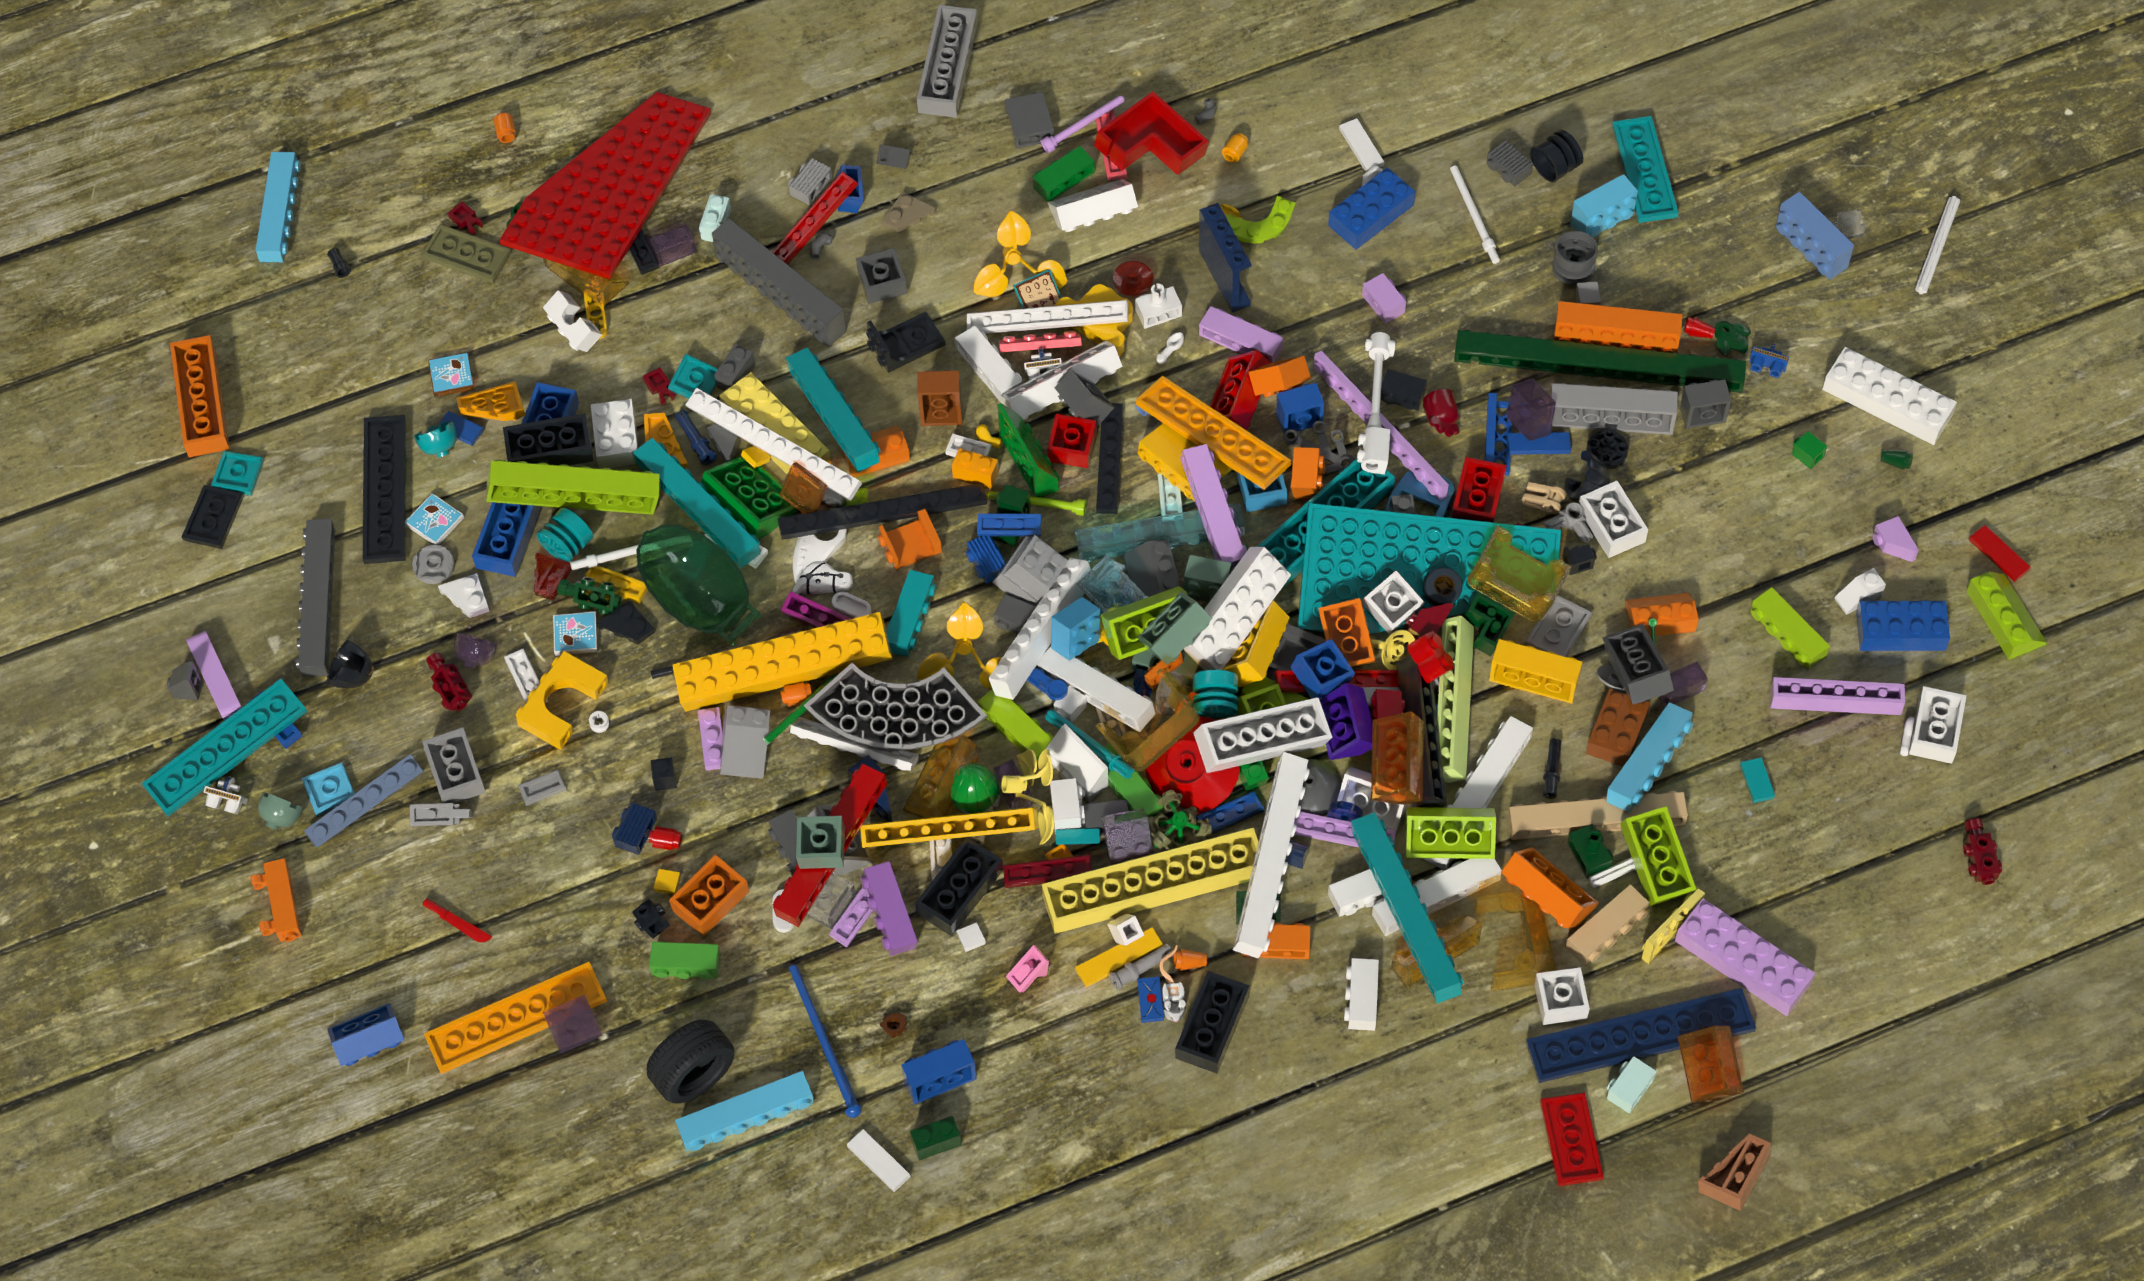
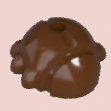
M889 1013L887 1017L883 1018L880 1027L892 1038L901 1036L902 1032L907 1030L905 1027L907 1023L906 1017L901 1013Z

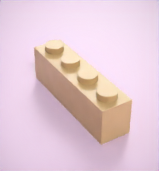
M1630 884L1567 939L1566 949L1584 966L1590 961L1592 963L1600 957L1602 950L1611 948L1616 943L1617 937L1621 934L1626 935L1632 929L1633 923L1637 920L1640 922L1647 916L1649 901Z

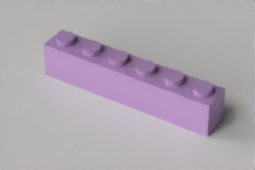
M1207 444L1185 449L1181 453L1180 460L1215 560L1231 563V569L1235 568L1247 552L1245 545L1241 544V532L1239 527L1234 524L1233 509L1228 507L1226 489L1221 487L1220 472L1218 469H1215L1213 464V452L1208 449Z
M1773 677L1770 688V708L1901 715L1905 705V684Z

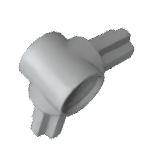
M1570 503L1565 509L1559 511L1558 516L1544 523L1545 528L1558 530L1562 527L1574 529L1582 543H1587L1593 539V535L1585 524L1584 509L1578 503ZM1569 513L1574 514L1576 518L1571 517Z

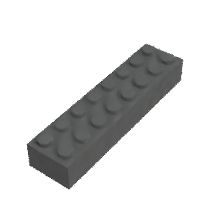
M727 219L712 232L717 260L727 264L734 274L742 276L748 285H753L760 295L768 297L776 308H781L790 319H795L799 322L805 331H810L814 334L817 341L825 343L830 347L846 333L844 312L841 307L731 219Z

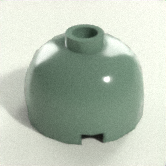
M263 792L258 805L260 817L267 821L265 826L278 830L279 827L288 828L295 824L303 810L298 805H293L289 801Z

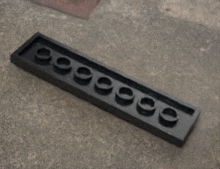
M405 415L364 418L363 563L406 561Z

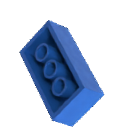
M1387 167L1329 211L1328 226L1357 250L1414 206L1415 191Z
M1946 601L1859 602L1856 618L1860 651H1946L1950 640Z

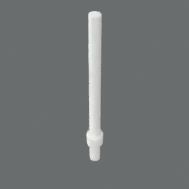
M1452 166L1450 171L1483 241L1482 246L1485 252H1488L1492 263L1496 264L1500 261L1495 250L1496 245L1488 235L1458 167Z
M691 531L596 556L595 554L587 555L584 559L570 562L571 569L575 570L587 566L591 568L599 563L693 540L694 535Z

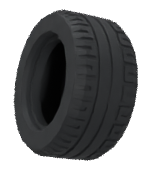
M703 1019L692 1021L670 1034L654 1050L647 1062V1077L666 1101L672 1103L688 1102L705 1093L725 1075L734 1060L733 1044L714 1022Z

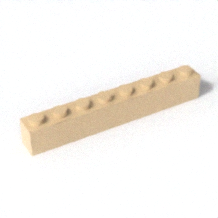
M1668 791L1665 794H1644L1639 806H1635L1630 813L1607 803V796L1596 800L1584 798L1572 802L1561 800L1557 803L1549 804L1545 802L1526 806L1524 804H1517L1509 807L1508 822L1511 840L1569 835V833L1591 824L1600 832L1622 831L1620 823L1626 818L1665 806L1668 808L1673 825L1680 826L1686 825L1688 813L1684 792Z

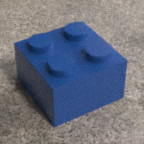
M1317 383L1304 384L1301 387L1277 393L1276 417L1283 435L1288 429L1302 431L1313 428V424L1316 421L1323 422L1324 401Z
M1332 639L1298 654L1290 667L1311 699H1321L1343 684L1350 683L1355 674Z

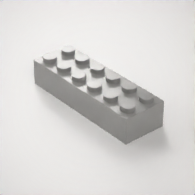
M938 5L917 96L918 113L957 118L978 26L977 9Z
M1552 384L1548 409V427L1591 430L1612 428L1615 431L1673 435L1677 416L1678 392L1650 390L1647 388L1598 387L1585 384Z

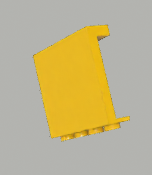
M1163 423L1139 441L1137 454L1143 461L1149 463L1157 473L1167 478L1173 486H1177L1187 498L1195 502L1180 456L1183 450L1196 447L1197 445ZM1214 457V467L1219 470L1222 478L1232 468Z

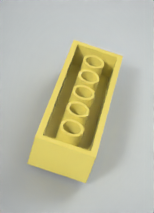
M751 372L719 395L720 402L831 464L829 449ZM768 454L786 474L790 473L806 480L811 479Z

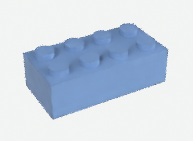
M1800 192L1781 203L1776 223L1778 232L1784 235L1794 248H1798L1805 258L1812 262L1818 268V271L1829 280L1846 270L1850 263L1854 244Z

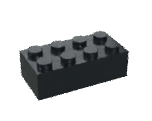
M586 413L503 427L507 462L525 461L529 464L547 463L559 466L594 461Z
M966 837L915 902L916 914L948 935L953 936L1003 872V859Z
M1207 971L1176 1045L1175 1059L1218 1074L1248 1001L1250 985Z

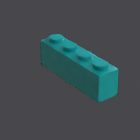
M909 570L887 629L891 653L909 657L911 650H915L917 633L923 629L924 614L927 615L929 613L930 598L935 596L937 590L933 575Z

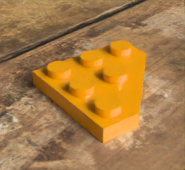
M515 381L456 398L460 414L501 421H515L526 416Z

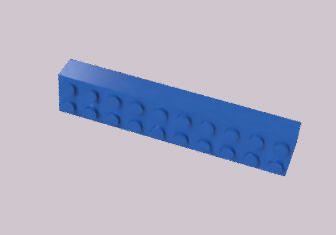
M537 382L525 413L526 416H524L521 424L575 415L579 406L576 390ZM492 502L472 554L476 569L516 577L542 506Z

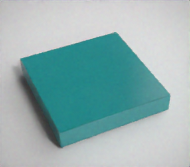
M685 353L668 389L690 399L696 388L711 396L716 386L714 374L718 368Z
M223 451L211 487L252 496L264 463L263 457Z

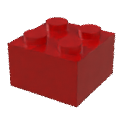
M1056 414L1047 447V456L1050 462L1089 468L1097 436V421Z

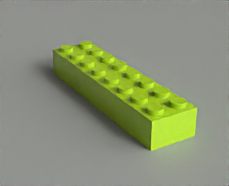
M499 459L490 462L486 502L654 515L659 498L660 474H655L651 471L633 472L627 469L617 471L610 468L592 469L588 466L570 467L565 464L554 466L547 463L529 464L525 461L507 462Z

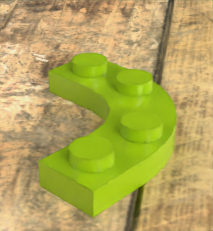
M1277 196L1271 213L1262 221H1246L1227 214L1226 218L1239 241L1259 244L1272 238L1275 239L1282 234L1289 223L1296 203Z

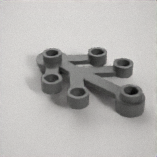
M1316 421L1313 424V430L1318 436L1320 446L1300 437L1295 429H1288L1283 435L1284 442L1289 447L1298 445L1302 448H1319L1320 454L1324 455V461L1328 460L1333 463L1326 466L1325 475L1337 471L1341 473L1348 467L1342 465L1344 461H1349L1350 465L1355 460L1352 455L1347 454L1343 442L1344 435L1340 430H1335L1331 434V439L1336 443L1339 456L1331 452L1325 434L1326 426L1322 421ZM1318 425H1322L1323 429L1317 431L1316 427ZM1289 434L1295 435L1293 439H1288ZM1340 434L1341 438L1336 440L1334 436Z

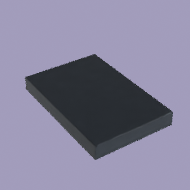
M203 485L182 534L183 541L222 549L243 501V493Z

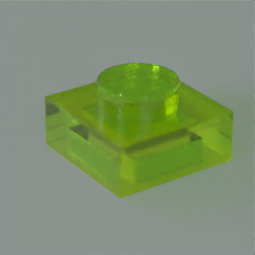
M859 488L851 501L846 498V506L868 503V488Z

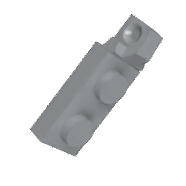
M410 804L411 827L460 824V819L472 818V810L460 809V804Z

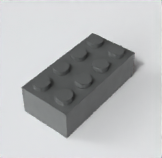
M1643 624L1602 637L1607 658L1632 704L1641 703L1674 691L1670 671Z

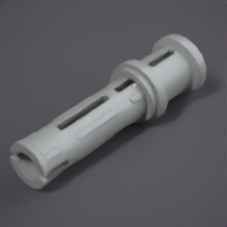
M1166 943L1133 964L1131 962L1126 963L1117 972H1110L1108 976L1114 988L1119 991L1128 982L1136 981L1140 974L1159 964L1163 957L1171 953L1169 951L1171 947Z

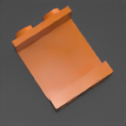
M926 509L918 511L917 521L886 532L883 525L879 526L878 542L881 547H885L886 559L889 564H893L895 570L942 553L941 541Z

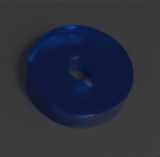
M1336 801L1330 804L1327 816L1351 822L1363 817L1364 813L1359 806L1353 803Z

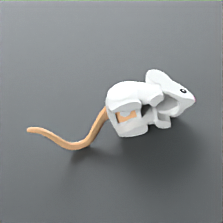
M1178 945L1175 946L1171 953L1163 957L1159 964L1160 972L1168 982V984L1163 985L1162 989L1164 1007L1166 1008L1163 1012L1165 1017L1173 1022H1179L1184 1017V1007L1186 1006L1184 987L1181 982L1174 983L1171 976L1164 970L1163 963L1176 952Z

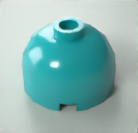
M453 421L427 428L428 430L425 431V434L420 431L414 435L420 450L428 455L437 454L438 458L448 455L450 453L449 449L457 441V432Z

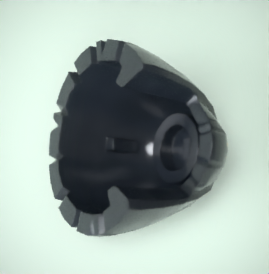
M1588 451L1581 452V459L1588 462L1589 470H1587L1585 480L1580 482L1571 478L1565 479V492L1570 498L1580 499V496L1610 484V474L1606 465L1597 456Z
M346 640L335 654L336 657H334L331 663L326 683L332 687L345 689L364 685L370 680L374 671L371 659L359 646Z

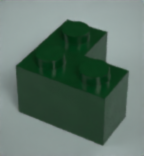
M1006 484L1004 490L998 493L996 499L999 505L997 509L998 514H1031L1030 492ZM992 536L993 540L1014 547L1020 536Z
M1479 593L1472 600L1464 618L1481 629L1473 643V647L1491 657L1496 650L1498 640L1502 639L1515 613Z

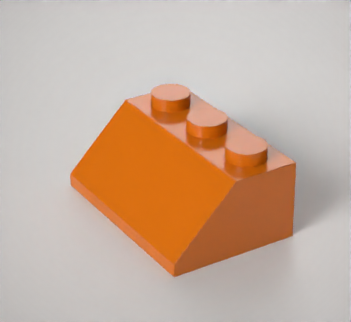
M898 426L870 433L871 441H876L881 452L878 453L880 462L860 472L856 471L839 446L849 475L854 478L910 461L907 442L902 430Z
M1689 593L1625 600L1630 628L1643 624L1651 637V626L1648 624V620L1655 618L1657 620V625L1655 626L1656 636L1696 632L1699 618L1695 601Z

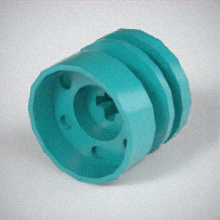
M560 508L551 518L552 524L546 523L543 529L537 532L536 536L549 554L560 562L569 564L573 557L578 555V548H584L593 539V534L588 525L579 516L569 509Z
M1206 670L1194 674L1193 691L1197 695L1193 697V714L1211 719H1224L1233 717L1238 713V706L1236 705L1238 698L1234 695L1238 692L1237 674L1225 670Z

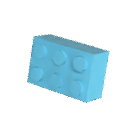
M1624 174L1574 201L1571 226L1576 231L1587 233L1593 238L1605 229L1613 228L1618 222L1627 220L1634 214L1638 190Z

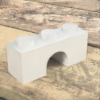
M558 290L544 305L543 309L547 312V318L559 327L557 330L564 337L568 338L569 345L574 350L588 352L602 336V333L590 320L580 317L574 323V316L580 309V306L570 294Z

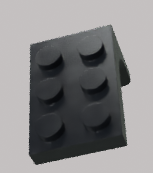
M927 312L884 331H877L871 320L867 322V329L865 330L869 339L867 345L871 352L875 351L879 365L881 367L884 366L888 373L946 346L943 336Z

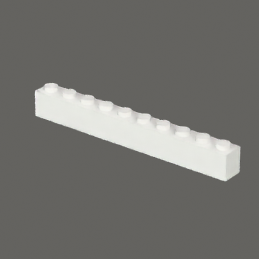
M1283 752L1277 762L1233 947L1234 951L1255 958H1259L1263 951L1266 952L1270 943V939L1267 936L1268 932L1272 931L1275 921L1271 918L1278 908L1279 900H1276L1277 894H1280L1283 887V881L1280 880L1288 866L1285 858L1291 852L1292 843H1289L1290 837H1293L1297 825L1294 824V820L1298 818L1301 806L1298 803L1299 800H1302L1305 793V787H1302L1303 781L1306 782L1310 771L1307 768V759Z

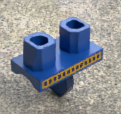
M1772 343L1771 348L1762 347L1761 349L1753 346L1749 361L1751 363L1750 370L1761 372L1762 367L1770 368L1769 375L1779 378L1782 372L1785 373L1789 356L1782 355V352L1775 350L1776 344Z

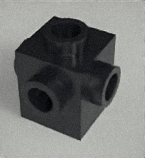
M650 899L632 911L636 918L634 923L641 932L645 931L652 939L670 926L664 916L666 914L665 909L660 903L655 905Z

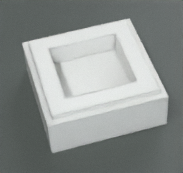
M977 922L956 931L965 952L986 944Z

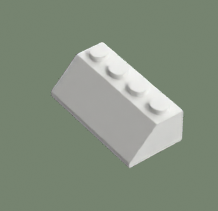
M1124 179L1048 202L1058 228L1065 230V232L1077 229L1076 226L1082 224L1084 226L1095 224V220L1101 218L1103 220L1114 218V214L1120 212L1121 214L1130 213L1133 211V208L1138 207L1133 186Z

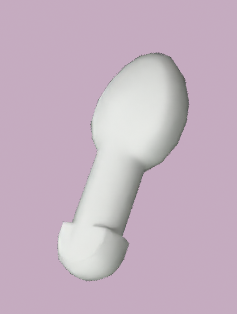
M1182 332L1175 333L1168 338L1167 347L1156 357V361L1159 364H1164L1170 354L1182 346L1184 342Z
M1914 717L1907 718L1904 724L1900 755L1908 756L1915 721Z

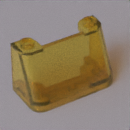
M1497 525L1471 570L1467 581L1474 589L1529 620L1541 621L1553 605L1571 566L1562 560H1551L1548 565L1543 564L1511 546L1512 535L1508 530Z

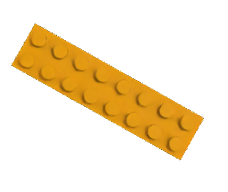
M1164 376L1160 377L1136 399L1138 407L1197 446L1207 444L1208 449L1212 450L1215 458L1264 490L1291 466L1289 458Z
M587 962L424 1033V1036L438 1069L443 1074L607 1002V999L590 962Z

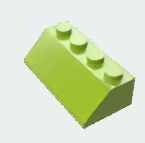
M1987 572L1970 580L1966 592L2008 660L2047 645L2045 638L2005 574Z
M1406 807V858L1495 859V808Z

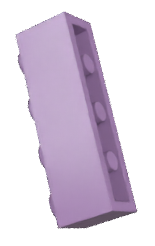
M1210 306L1199 324L1200 336L1240 354L1257 350L1272 363L1276 361L1283 350V337L1279 334L1264 330L1259 325L1248 323L1241 317L1232 316L1220 308L1216 309Z

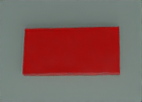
M1585 1092L1540 1099L1557 1185L1565 1186L1603 1180L1604 1176Z

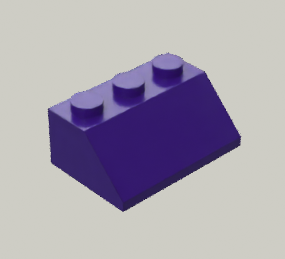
M1345 683L1320 699L1332 735V739L1326 743L1330 760L1362 755L1378 745L1364 688Z

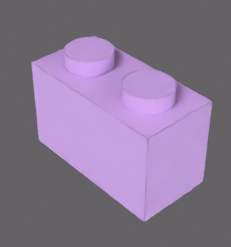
M1384 273L1363 284L1362 296L1384 324L1405 313L1407 303L1405 296L1396 290L1393 281L1388 279Z

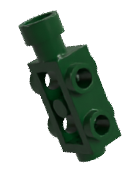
M583 577L575 584L570 580L561 579L558 585V595L568 597V595L574 596L573 602L578 603V607L582 609L594 607L598 608L599 613L610 614V612L620 607L622 602L621 588L614 586L611 582L599 583L595 582L593 578Z

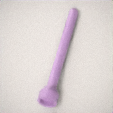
M1116 97L1054 137H1044L1040 140L1044 150L1048 154L1054 151L1055 147L1058 146L1057 143L1122 104L1125 100L1124 97Z

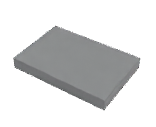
M1555 594L1527 637L1524 645L1567 657L1591 619L1593 612Z

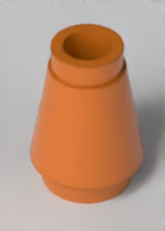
M1180 949L1173 956L1174 968L1183 971L1206 967L1207 955L1206 953Z

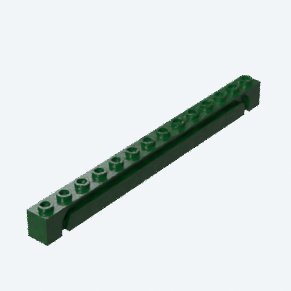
M1470 330L1457 331L1454 362L1460 363L1477 361L1479 365L1683 387L1691 383L1700 384L1711 380H1726L1728 391L1739 393L1743 391L1746 361L1739 359H1723L1715 356L1704 357L1696 354L1685 355L1676 352L1667 353L1657 352L1656 350L1620 348L1612 345L1601 346L1593 343L1583 344L1573 341L1564 342L1553 339L1517 337L1510 334L1499 335L1490 332H1472Z

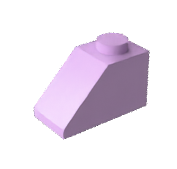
M1899 516L1875 526L1872 538L1875 545L1879 546L1883 553L1911 562L1916 560L1919 549Z

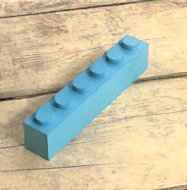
M271 152L256 245L259 262H284V256L288 254L287 238H290L291 235L289 223L293 221L292 205L296 203L294 191L295 188H298L297 172L301 170L300 160H297L295 152Z
M1670 702L1609 786L1607 803L1629 813L1635 806H1639L1644 792H1648L1651 789L1654 778L1661 775L1663 765L1666 762H1670L1675 748H1680L1685 734L1691 732L1694 725L1691 722L1693 712Z
M801 1071L676 1119L675 1122L686 1152L690 1150L697 1151L708 1143H717L724 1140L726 1136L741 1134L752 1126H762L768 1120L775 1117H785L793 1110H803L814 1103L805 1075Z

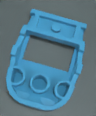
M1409 470L1390 495L1385 511L1389 512L1388 505L1391 496H1398L1402 492L1407 495L1412 494L1414 498L1439 507L1435 517L1448 518L1455 498L1454 485L1448 478L1440 475L1449 486L1446 498L1439 501L1434 495L1429 493L1427 487L1418 481Z

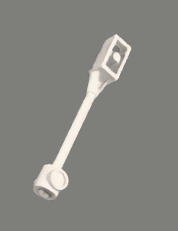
M1376 332L1370 336V339L1365 341L1364 351H1369V356L1375 360L1371 416L1364 433L1359 434L1358 446H1363V448L1358 450L1357 462L1361 463L1362 469L1366 472L1385 475L1389 457L1390 429L1382 428L1379 416L1382 367L1384 360L1388 359L1389 356L1393 357L1395 341L1390 340V336L1386 333Z

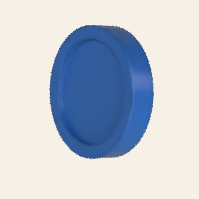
M1052 680L1046 686V693L1050 699L1058 701L1066 697L1068 688L1062 680Z

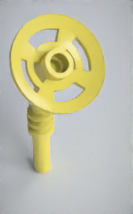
M1397 630L1386 641L1371 639L1373 648L1382 649L1381 657L1384 666L1389 670H1397V664L1391 665L1390 662L1401 661L1409 656L1408 650L1406 655L1403 654L1404 643L1408 642L1409 645L1415 641V638L1406 630Z

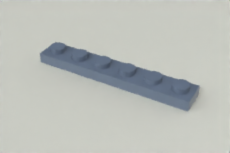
M408 755L304 830V833L317 849L417 777L423 770L412 755Z

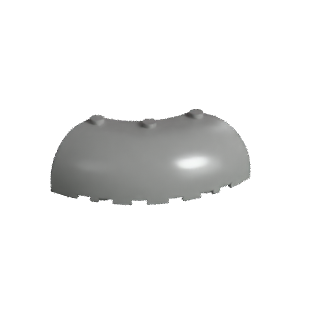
M851 663L804 705L816 719L838 734L861 744L893 750L917 749L944 743L969 731L988 717L945 668L916 683L895 684L876 680Z

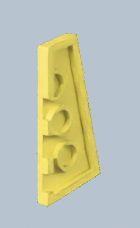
M1698 888L1693 894L1689 893L1684 899L1683 904L1676 908L1670 917L1646 940L1642 947V950H1644L1642 959L1649 964L1677 933L1678 929L1702 898L1704 899L1705 893Z

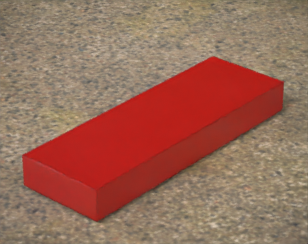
M1986 525L1970 536L1969 541L2014 582L2030 571L2031 566Z

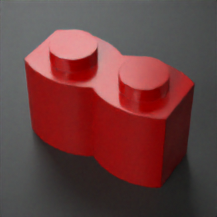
M1434 631L1423 635L1407 645L1412 659L1417 663L1418 669L1427 683L1440 678L1454 669L1452 657L1444 651L1442 639Z

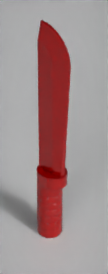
M428 898L424 900V907L440 915L439 918L445 920L473 940L483 943L492 938L488 933L456 916Z

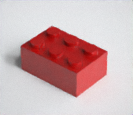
M1465 457L1453 506L1452 518L1494 523L1507 465Z

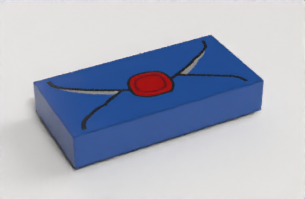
M1160 977L1137 979L1141 1023L1164 1021Z

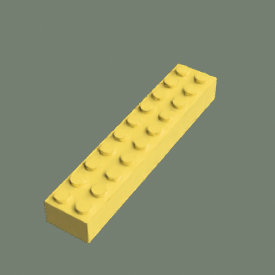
M1254 828L1042 884V896L1054 934L1120 917L1125 913L1131 914L1249 882L1258 846V839Z

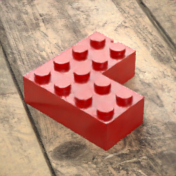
M1152 91L1097 131L1094 146L1106 157L1110 155L1109 160L1121 171L1148 151H1151L1175 174L1179 175L1205 156L1209 140Z

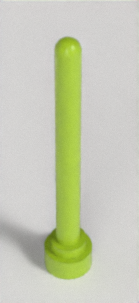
M989 491L987 497L996 500L999 492ZM1030 496V505L1072 510L1075 515L1085 516L1087 500L1077 499L1069 502Z

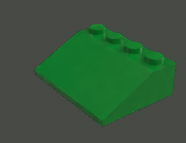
M1002 403L997 404L1000 438H1002L1003 444L1033 496L1043 498L1059 491L1058 482H1060V477L1056 470L1053 471L1051 469L1049 457L1046 454L1043 455L1039 440L1033 438V432L1029 423L1025 424L1021 416Z
M742 456L704 471L701 483L707 490L706 492L710 496L714 495L719 500L720 506L723 509L727 508L732 513L733 518L737 522H742L750 535H755L757 539L770 534L778 527L777 518L792 516L804 505L763 466L754 468Z

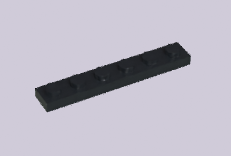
M1111 403L1114 409L1101 422L1097 514H1117L1123 403Z

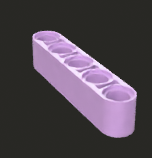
M203 631L186 639L225 721L242 707L206 631Z

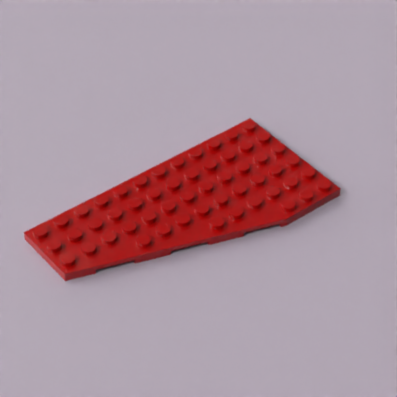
M656 92L528 195L501 236L500 245L611 280L710 117L711 108Z

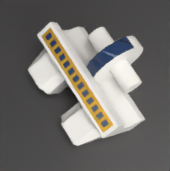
M1038 348L1039 354L1031 355V360L1035 362L1024 363V371L1027 373L1029 380L1039 376L1040 371H1049L1062 364L1061 358L1052 359L1051 353L1043 354V348Z
M227 777L225 782L218 781L217 786L223 788V791L207 786L204 788V793L207 794L205 806L219 809L223 798L227 799L224 811L238 814L241 805H247L248 798L232 794V791L239 792L240 786L235 785L233 777Z

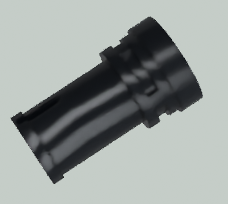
M335 248L330 249L327 255L333 264L336 276L339 278L348 276L351 268L347 261L343 259L338 248L336 250Z

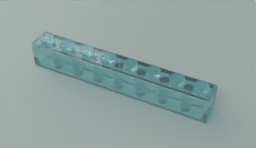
M1240 503L1228 505V507L1233 509L1235 526L1239 527L1241 536L1245 535V523ZM1198 510L1075 530L1078 558L1088 562L1102 558L1112 559L1116 556L1124 555L1147 541L1168 539L1171 549L1181 545H1196L1200 542L1209 541Z

